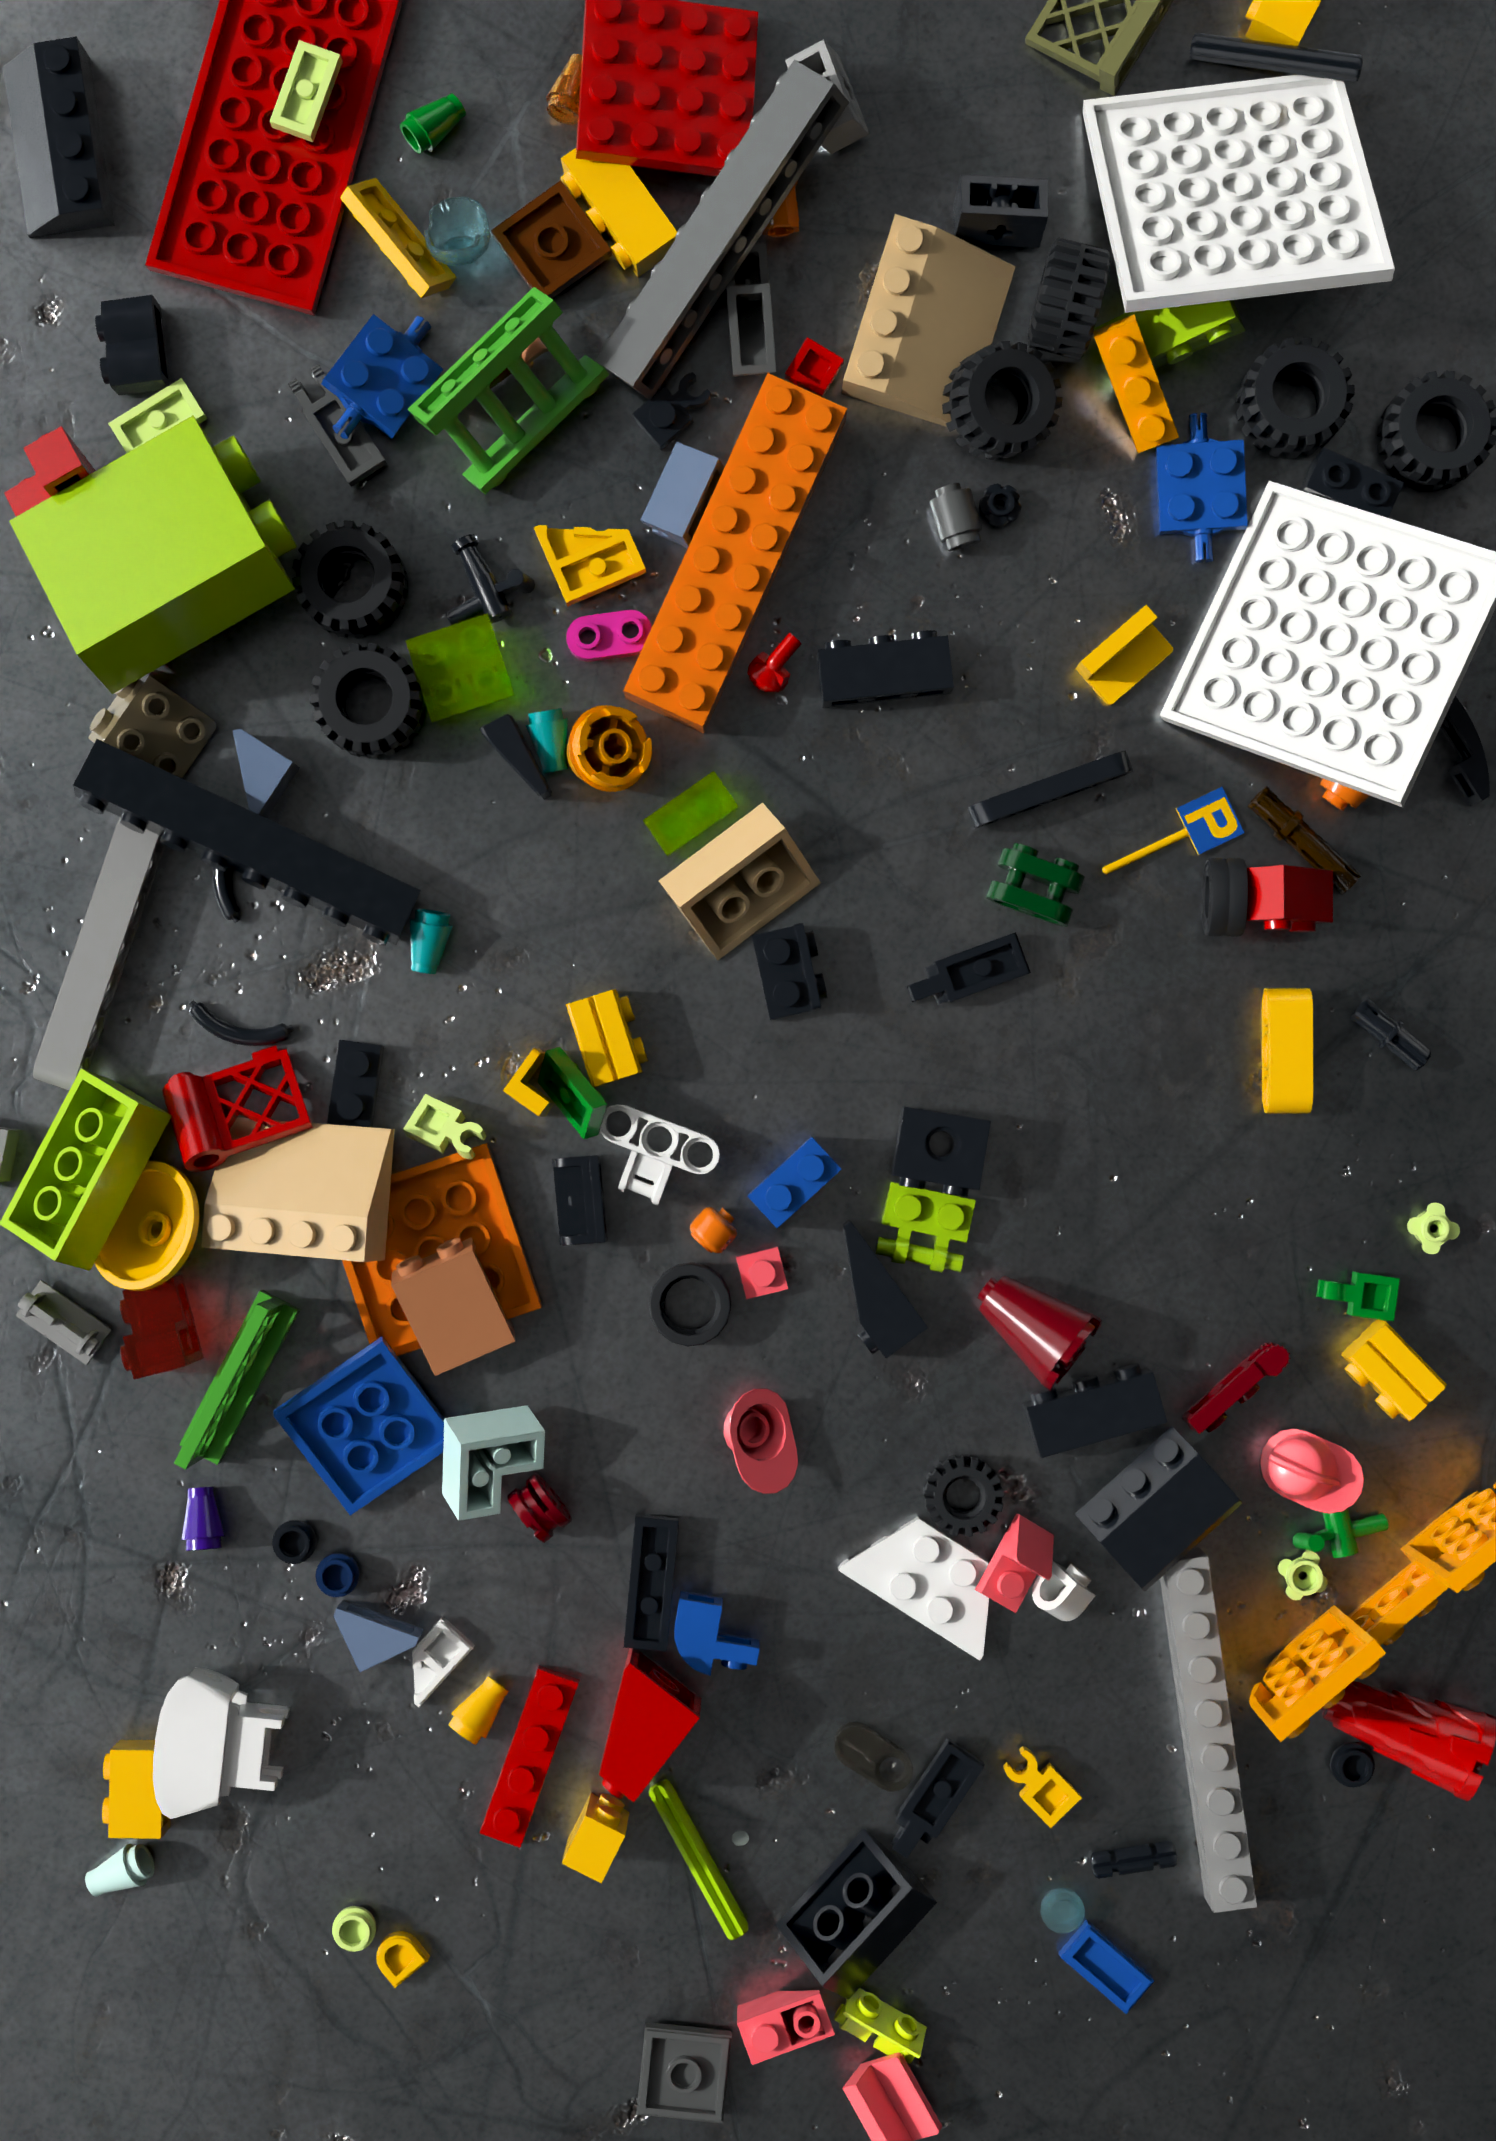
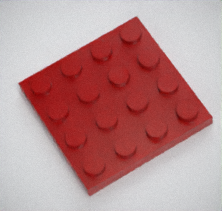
M585 0L576 159L718 176L724 167L728 154L738 146L749 129L753 118L758 11L679 0Z

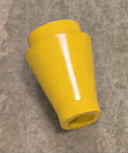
M488 1676L482 1685L451 1712L454 1717L448 1725L463 1738L477 1745L482 1737L487 1738L503 1699L509 1691Z

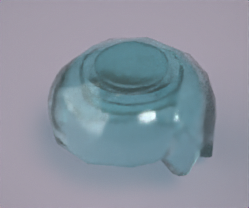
M461 196L447 198L429 210V227L424 230L427 249L430 250L431 256L436 261L457 267L473 264L485 253L489 247L491 232L487 213L479 201Z

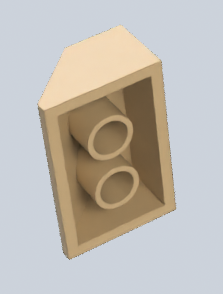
M763 802L659 880L677 908L717 960H720L821 884L786 828Z

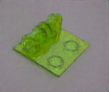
M488 613L405 640L432 723L515 696L512 688L513 685L506 670Z

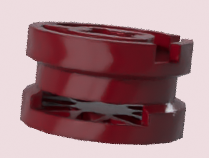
M534 1473L526 1480V1486L521 1490L515 1488L507 1495L509 1503L527 1528L533 1529L535 1531L533 1533L534 1536L543 1543L553 1537L554 1529L558 1526L564 1528L572 1521L571 1514L562 1500L537 1473Z

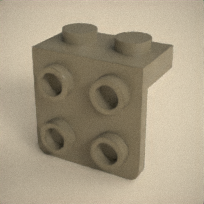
M147 674L115 693L117 696L109 708L101 709L92 720L90 725L92 732L88 739L95 743L96 739L101 740L175 776L183 778L216 730V722Z

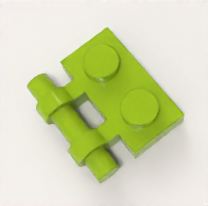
M890 1182L881 1224L897 1227L898 1230L895 1240L878 1238L875 1254L892 1257L891 1262L905 1264V1261L929 1265L930 1270L941 1273L944 1269L961 1272L964 1255L948 1252V1245L950 1239L967 1243L976 1200L927 1189L900 1186L899 1183ZM915 1231L936 1236L934 1247L928 1248L910 1244L911 1232Z

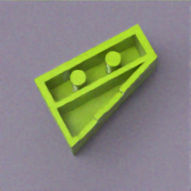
M1233 300L1124 313L1094 329L1097 330L1135 314L1154 368L1167 363L1174 364L1180 362L1198 350L1246 331Z

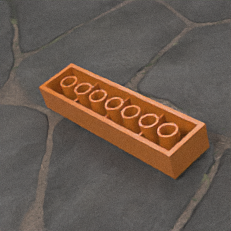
M767 373L624 687L623 692L626 699L698 732L705 733L846 422L847 408Z

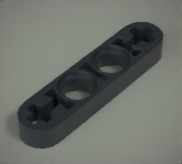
M1126 750L1117 752L969 806L968 811L974 828H980L1115 780L1133 772V768Z

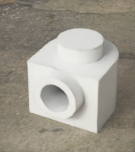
M1052 1561V1576L1048 1581L1038 1576L1032 1589L1034 1603L1061 1621L1076 1619L1096 1595L1087 1588L1092 1580L1083 1571L1073 1564H1070L1066 1569L1055 1561Z

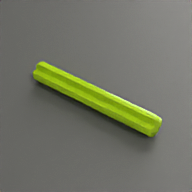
M664 1779L655 1783L649 1788V1796L729 1940H735L743 1936L748 1931V1922L671 1782L668 1779Z

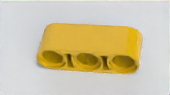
M1310 988L1264 989L1262 997V1103L1266 1114L1311 1113L1313 1106V998Z

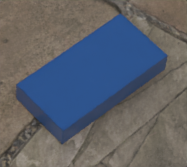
M1088 1920L1081 1925L1058 1952L1060 1958L1125 2014L1130 2011L1154 1983L1153 1977Z

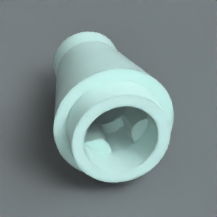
M133 1844L125 1845L97 1868L86 1873L85 1881L89 1892L93 1896L98 1897L104 1893L145 1885L147 1879L153 1876L155 1870L152 1855L143 1844L135 1846Z

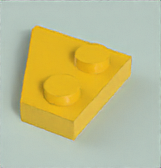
M548 525L533 527L567 607L647 573L629 529L608 528L604 531H596L591 527H574V529L548 528Z

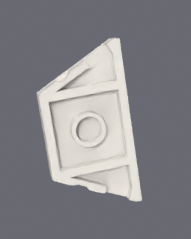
M916 1517L901 1526L898 1531L889 1536H884L871 1544L870 1548L850 1560L848 1558L841 1562L838 1567L841 1573L979 1661L984 1655L989 1598L976 1591L975 1588L989 1564L988 1560L922 1518Z

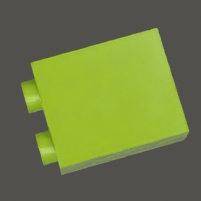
M194 415L9 521L76 654L112 694L295 590L278 557L297 547L294 538L270 499L251 510L242 494L261 482L254 466L234 435L214 446Z

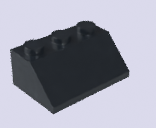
M1171 1426L1081 1507L1075 1515L1145 1592L1242 1504V1501L1199 1453Z
M863 1828L776 1923V1926L821 1986L849 2000L937 1904V1901L912 1871Z

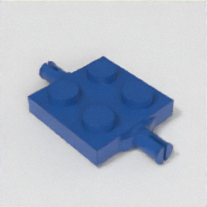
M373 314L325 376L321 385L336 395L346 408V411L332 427L335 433L338 434L346 422H349L340 437L348 439L358 423L362 421L374 425L392 439L411 414L408 408L440 376L443 368L425 355L418 346L431 329V325L426 321L417 333L415 332L423 322V317L416 316L413 323L403 334L395 331Z
M1197 413L1189 415L1190 440L1181 444L1156 446L1159 535L1184 534L1195 537V562L1203 563V546H1205V563L1214 561L1212 536L1223 531L1246 530L1248 526L1244 440L1217 441L1211 438L1208 439L1207 413H1200L1199 430Z

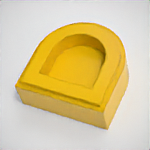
M396 1931L388 1934L382 1940L376 1955L379 1969L394 1988L430 1959L429 1953L416 1937L405 1931Z

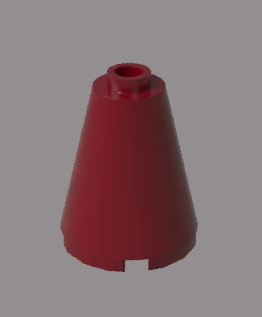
M1005 1275L999 1281L992 1277L977 1297L982 1301L979 1311L1040 1383L1050 1391L1055 1383L1058 1384L1083 1353L1086 1348L1084 1346L1087 1343L1085 1340L1088 1336L1094 1337L1102 1324V1320L1097 1316Z

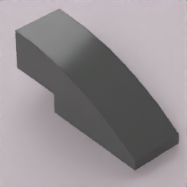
M766 242L755 243L726 286L733 377L776 373Z

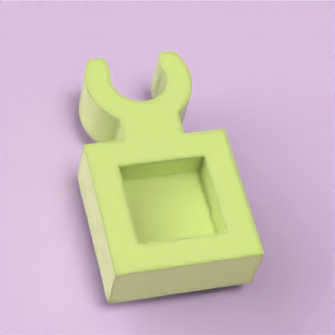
M427 1094L424 1095L403 1128L407 1137L441 1153H444L450 1143L454 1145L458 1154L466 1159H473L475 1153L471 1147L464 1145L465 1140L472 1136L478 1137L481 1140H485L487 1137L479 1124L474 1122L463 1123L465 1116L461 1110Z

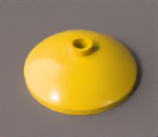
M147 1162L95 1261L98 1271L108 1282L131 1291L149 1290L168 1281L183 1266L193 1249L199 1227L197 1195L193 1185L184 1173L176 1167L163 1162Z

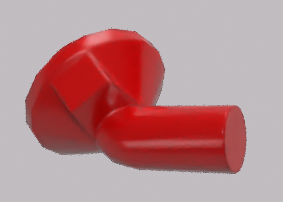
M788 633L770 655L764 651L758 654L749 664L747 670L753 684L764 692L783 691L791 675L783 666L802 643L794 635Z

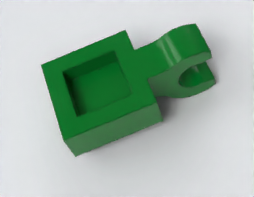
M1352 1271L1351 1284L1318 1280L1316 1297L1348 1302L1347 1315L1394 1322L1400 1278Z

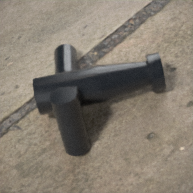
M474 534L463 536L451 545L455 554L461 556L470 585L476 595L474 598L446 613L453 628L483 612L489 623L501 621L512 613L504 596L505 594L515 590L531 593L535 588L534 580L519 569L510 570L507 574V580L498 583L492 570L476 548L478 541Z

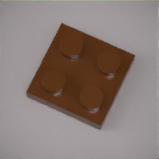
M561 180L491 230L492 237L529 288L535 287L550 298H554L612 256L610 247Z

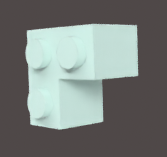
M528 1405L444 1418L442 1494L458 1521L500 1514L502 1476L544 1468L545 1430Z

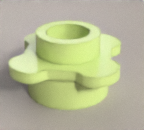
M1436 1202L1430 1203L1426 1211L1420 1213L1417 1217L1410 1218L1407 1223L1408 1232L1413 1234L1422 1243V1250L1427 1254H1437L1442 1244L1449 1239H1456L1460 1234L1459 1225L1451 1222L1445 1214V1207ZM1432 1224L1437 1226V1231L1434 1233L1430 1231Z
M1305 1551L1302 1557L1293 1560L1285 1558L1280 1561L1278 1572L1285 1578L1287 1583L1286 1594L1290 1599L1301 1600L1303 1595L1308 1596L1316 1592L1321 1593L1327 1588L1328 1580L1323 1576L1322 1570L1318 1566L1320 1558L1315 1552ZM1300 1572H1306L1307 1576L1305 1579L1299 1578Z

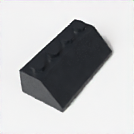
M77 36L33 43L3 66L27 235L29 238L115 226L90 57Z

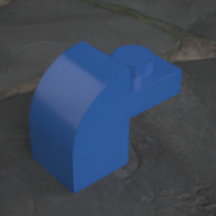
M680 1591L674 1638L679 1654L690 1667L700 1673L711 1676L713 1659L722 1660L721 1665L731 1669L745 1670L747 1669V1664L757 1666L760 1640L718 1633L723 1598Z

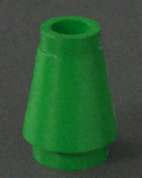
M450 93L446 97L406 113V119L400 123V129L404 138L418 154L425 150L432 152L460 120L466 116V111L460 100L453 93Z

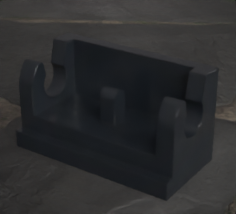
M600 1154L552 1159L560 1245L568 1246L608 1241Z

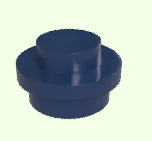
M333 1553L326 1556L319 1563L315 1577L317 1585L323 1593L331 1597H343L351 1593L357 1586L360 1571L352 1557L343 1553Z

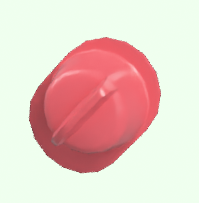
M767 1388L752 1389L743 1394L727 1414L723 1434L727 1446L733 1451L736 1466L742 1480L751 1489L762 1494L778 1493L787 1488L794 1479L798 1466L797 1447L791 1427L790 1415L786 1403L778 1393Z
M1288 1429L1272 1436L1262 1449L1260 1466L1263 1478L1272 1490L1291 1501L1314 1511L1330 1514L1342 1512L1354 1505L1362 1493L1364 1483L1362 1467L1355 1456L1340 1445L1307 1431Z

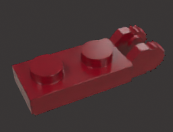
M1270 1342L1261 1345L1260 1349L1257 1348L1182 1415L1183 1421L1191 1430L1199 1434L1204 1430L1208 1433L1212 1432L1226 1420L1228 1415L1225 1411L1236 1401L1240 1404L1246 1402L1259 1390L1260 1386L1257 1382L1264 1376H1277L1283 1371V1367L1286 1368V1365L1289 1364V1359H1291L1289 1358L1290 1353L1282 1345L1279 1346L1276 1343Z

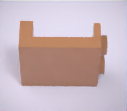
M460 1238L451 1239L441 1244L434 1254L422 1259L419 1255L403 1260L396 1266L397 1270L392 1272L391 1286L435 1376L515 1342L514 1325L511 1319L506 1318L477 1256L476 1245L472 1238L461 1241Z

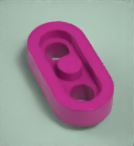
M636 610L587 615L577 618L570 624L566 640L571 653L582 661L591 662L635 656L640 654L652 626L649 619L643 613ZM629 624L637 626L639 629L637 636L634 638L625 637L622 633L625 626ZM586 630L593 631L596 634L594 642L591 644L582 643L580 641L582 632Z

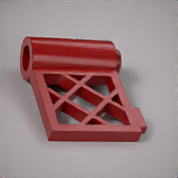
M274 1045L251 1053L253 1060L203 1077L193 1075L191 1072H182L175 1074L168 1080V1083L162 1089V1094L168 1113L172 1115L170 1120L184 1166L188 1171L202 1172L213 1169L225 1162L228 1156L313 1128L287 1049L278 1051L277 1046ZM283 1065L285 1076L277 1089L258 1082L265 1070ZM231 1081L245 1085L235 1104L220 1098L216 1086ZM288 1087H290L292 1096L285 1093ZM254 1089L272 1097L262 1115L244 1108ZM280 1101L295 1106L300 1117L283 1124L270 1119ZM223 1108L230 1111L227 1117L225 1116ZM238 1115L257 1122L250 1135L233 1140L230 1129Z

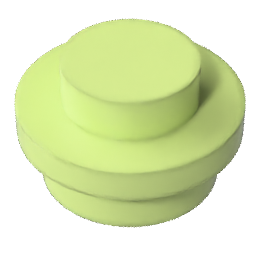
M347 1907L339 1912L333 1922L332 1934L334 1940L344 1950L352 1952L361 1951L372 1943L377 1929L376 1921L373 1915L363 1907Z

